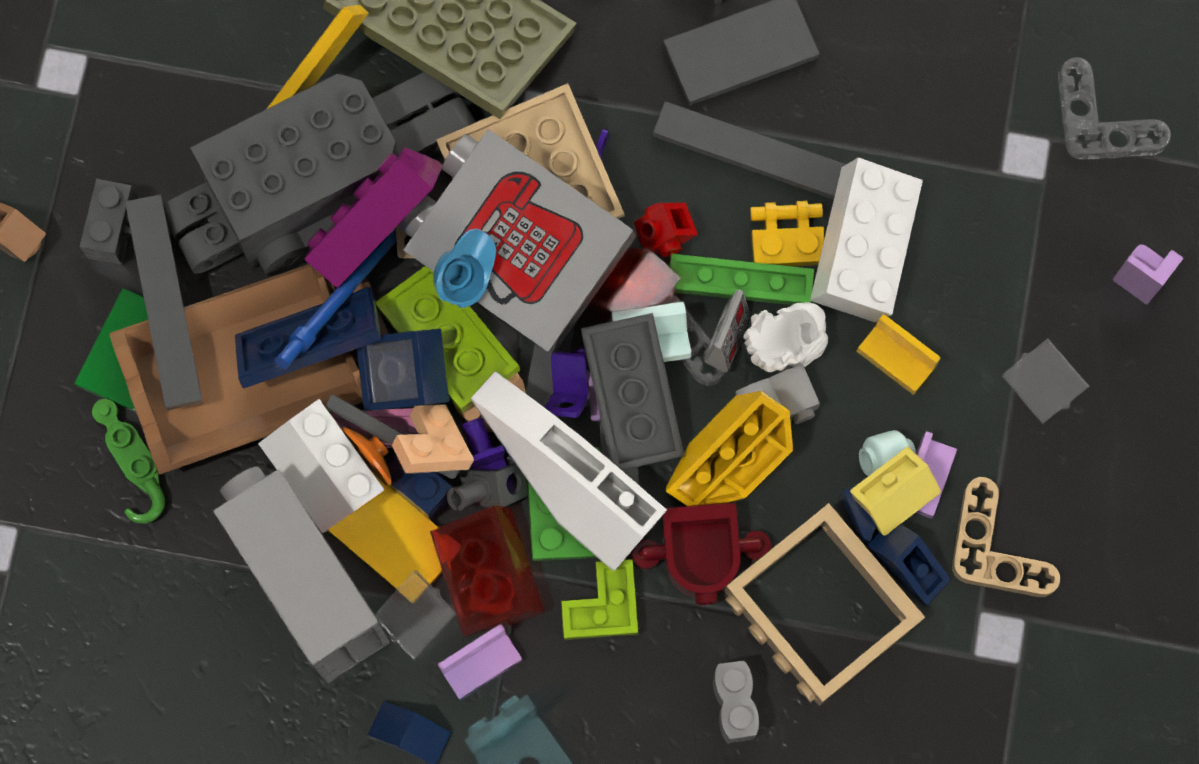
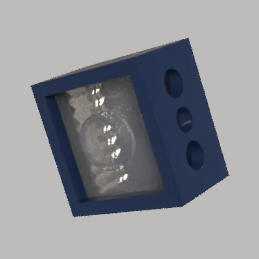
M441 329L381 335L382 340L357 348L364 411L449 402Z

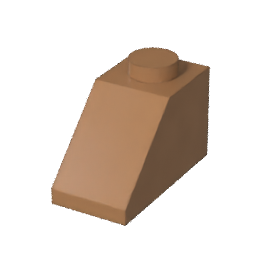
M0 203V250L13 258L26 262L28 258L37 253L41 246V240L46 233L17 209Z

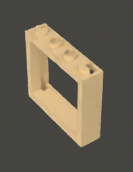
M829 503L729 583L725 589V593L728 595L725 600L731 606V610L737 616L743 613L752 624L748 629L761 645L767 642L776 653L772 658L785 674L791 671L800 682L796 685L799 692L810 703L815 700L819 706L925 618ZM820 526L901 621L899 625L825 686L743 589Z

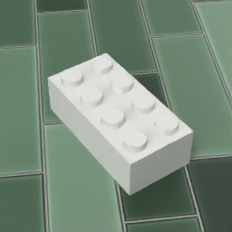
M859 157L841 168L810 301L872 322L878 321L882 314H885L887 317L892 315L923 180Z

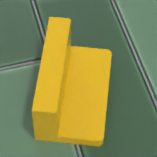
M882 314L876 326L857 349L860 355L912 395L917 392L941 359L936 353L885 314Z

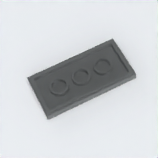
M772 0L663 40V46L689 106L816 60L820 55L796 0Z
M653 313L581 328L610 461L619 469L625 470L683 457V447Z

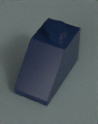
M396 453L388 459L386 465L392 482L389 486L432 521L448 503L447 493L452 486L435 472L405 473Z
M902 525L897 526L885 536L879 532L867 545L882 567L926 606L951 580L920 536Z

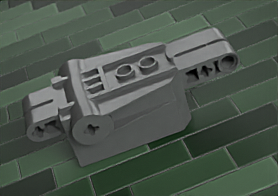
M425 72L371 98L361 80L336 74L190 147L205 183L164 204L167 225L174 238L180 240L178 246L190 269L195 274L206 272L242 253L245 255L251 268L260 264L264 273L268 276L287 272L305 261L304 259L310 249L307 245L309 239L318 229L322 228L326 231L333 224L330 218L343 203L349 207L357 199L354 192L367 178L372 182L381 173L377 168L391 152L397 156L406 147L425 156L432 157L441 152L436 139L472 125L477 121L465 100L459 98V93Z

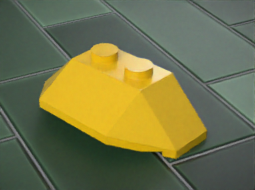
M762 391L736 395L688 444L684 456L681 458L666 486V492L686 506L724 504L746 498L793 451L790 411Z

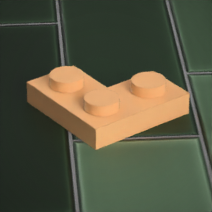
M414 406L409 416L418 434L397 435L392 443V447L405 473L469 470L474 458L447 406Z

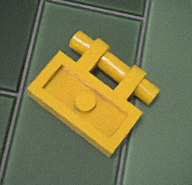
M796 201V205L776 206L775 202L764 203V206L750 207L751 221H765V230H752L754 263L782 266L819 265L824 243V227H809V218L823 217L822 203L808 204V201ZM797 219V228L777 229V220Z

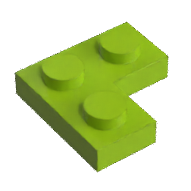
M633 559L623 560L614 572L602 561L596 562L598 598L561 601L564 640L638 635Z

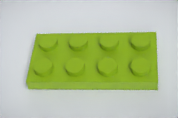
M425 266L376 301V307L396 333L441 329L449 398L463 414L474 405L471 398L494 372L508 380L520 371V367L470 306L460 308L457 305L440 299L433 284L434 271Z

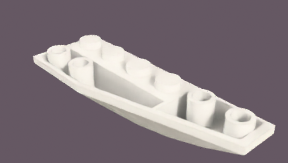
M494 372L471 398L475 407L556 522L613 572L666 512V508L607 457L497 372Z

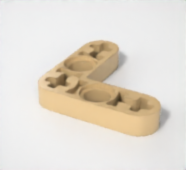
M978 477L973 479L967 485L963 494L952 560V571L955 577L964 583L1035 597H1046L1052 594L1060 583V574L1053 564L990 551L999 490L997 485L989 478ZM979 486L985 487V493L990 495V498L984 500L981 512H989L988 516L980 512L968 513V508L974 511L977 507L978 498L972 495V491H976ZM977 520L984 525L985 535L983 538L974 540L967 535L965 526L969 521ZM962 543L969 547H983V552L980 550L974 552L973 563L979 565V569H975L971 575L966 574L964 566H960V562H965L968 558L970 549H963ZM998 564H1011L1016 571L1015 579L1011 582L1001 581L996 575ZM1023 566L1028 567L1026 575L1037 576L1041 570L1045 571V576L1051 579V583L1046 584L1041 589L1039 588L1038 581L1027 579L1024 581L1025 586H1021L1020 582L1024 575Z

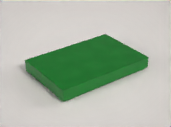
M122 288L74 383L78 388L103 399H109L115 404L135 413L137 412L109 333L148 320L144 297Z

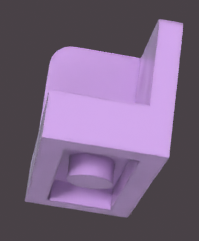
M1138 245L1114 276L1113 281L1148 305L1177 268L1183 257L1171 249L1168 255L1162 258L1147 246Z

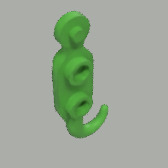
M109 399L99 400L92 408V415L98 423L107 427L105 442L126 478L146 492L152 501L151 509L145 514H136L129 508L125 509L124 513L135 523L147 524L153 522L161 515L165 508V496L160 487L158 471L152 455L137 430L131 424L119 421L117 405Z

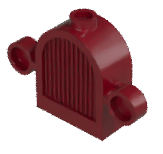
M736 503L666 508V512L661 516L664 544L658 545L653 540L643 539L632 550V559L634 565L641 570H652L659 564L660 560L665 559L666 572L674 587L681 593L695 598L696 605H711L718 603L717 596L723 593L726 586L735 579L740 566V554H743L749 561L757 562L771 550V541L761 531H751L744 538H739Z

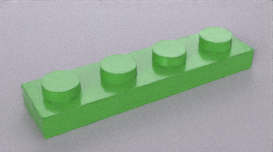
M671 254L667 292L730 299L734 292L740 289L744 292L745 298L748 301L785 305L804 302L811 303L814 269Z

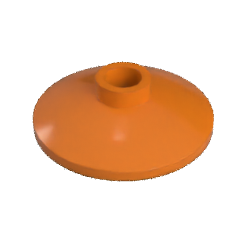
M343 427L341 430L366 465L386 486L391 485V476L383 458L389 453L386 447L375 435L368 440L356 431Z

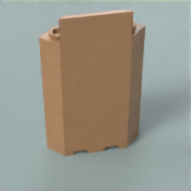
M310 264L184 307L203 400L201 404L166 410L148 320L109 333L159 475L267 437L318 399H320L324 406L332 394L352 405L363 402L357 349L244 389L238 380L236 334L322 304L337 289ZM367 277L353 292L371 287ZM377 310L381 335H386L388 331L381 313Z

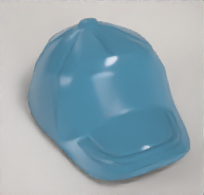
M470 229L460 238L451 251L444 252L438 259L434 269L433 284L436 293L442 301H447L460 308H464L479 301L484 294L496 257L495 243L486 232L479 229Z

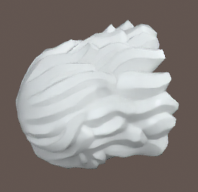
M810 302L795 303L787 308H782L777 311L779 315L776 316L768 313L767 310L761 311L758 315L754 314L751 317V327L744 332V339L746 340L744 344L747 346L748 353L752 355V363L767 372L783 371L784 369L802 364L806 367L823 354L828 343V336L825 333V313L818 305Z

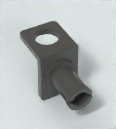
M516 463L496 471L479 469L460 470L461 485L456 488L453 487L448 491L447 500L451 508L459 511L470 505L502 508L527 497L526 478ZM514 473L517 478V487L510 494L507 489V479L510 474Z

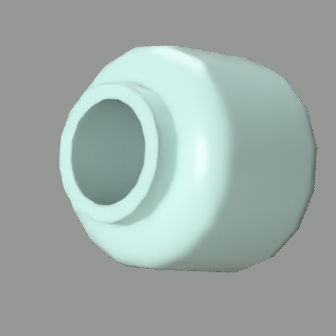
M897 430L866 438L862 449L859 451V462L863 472L867 476L871 475L907 446L916 454L913 442L910 439H906Z

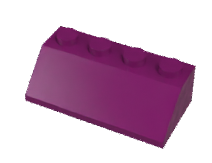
M406 147L397 156L391 152L377 168L381 173L372 182L367 178L354 192L357 199L349 207L343 203L330 218L333 224L326 231L322 228L318 229L309 239L307 245L310 249L304 260L338 288L433 189L443 165L435 159Z

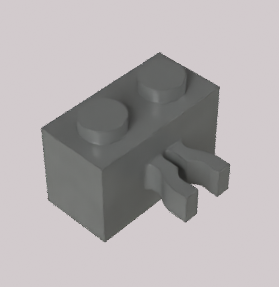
M96 179L79 246L87 259L123 265L129 237H132L125 201L139 199L131 185Z

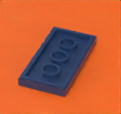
M371 287L353 292L315 335V342L305 353H300L287 369H282L275 363L276 357L289 344L288 339L299 326H304L323 303L236 334L238 380L243 389L382 340L375 296Z

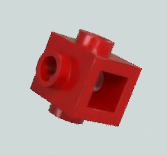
M686 202L651 205L644 210L645 215L633 222L645 254H661L662 257H669L671 254L680 252L682 244L698 235Z

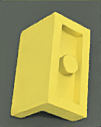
M908 446L850 490L854 500L871 516L878 531L883 536L890 533L941 492L929 466Z

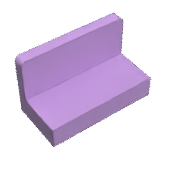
M926 431L920 441L916 455L929 466L941 492L916 513L932 519L957 449L931 440L933 433Z
M502 624L439 663L438 666L461 701L521 662L522 658L506 635Z

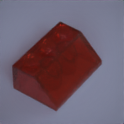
M494 505L430 531L463 636L490 631L500 624L503 627L513 625L545 612L512 508Z

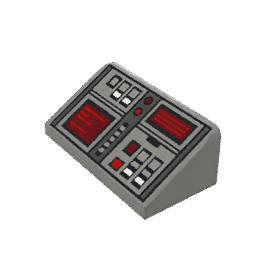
M738 289V291H735L726 303L704 357L705 363L724 372H728L750 319L748 305L742 290Z

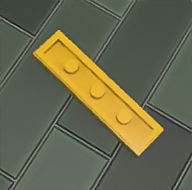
M361 5L346 6L340 10L268 108L317 83L369 14Z

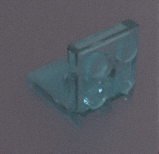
M515 695L498 707L500 711L498 716L490 722L486 718L479 720L467 730L469 737L464 740L479 764H519L525 758H533L539 764H572L538 717L536 707L527 695L521 699Z

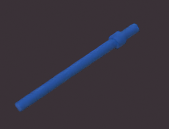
M396 227L330 295L304 326H299L288 339L289 344L275 359V363L280 368L287 369L300 353H305L315 342V335L397 242Z

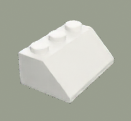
M320 399L258 443L275 468L281 471L299 501L322 533L384 490Z

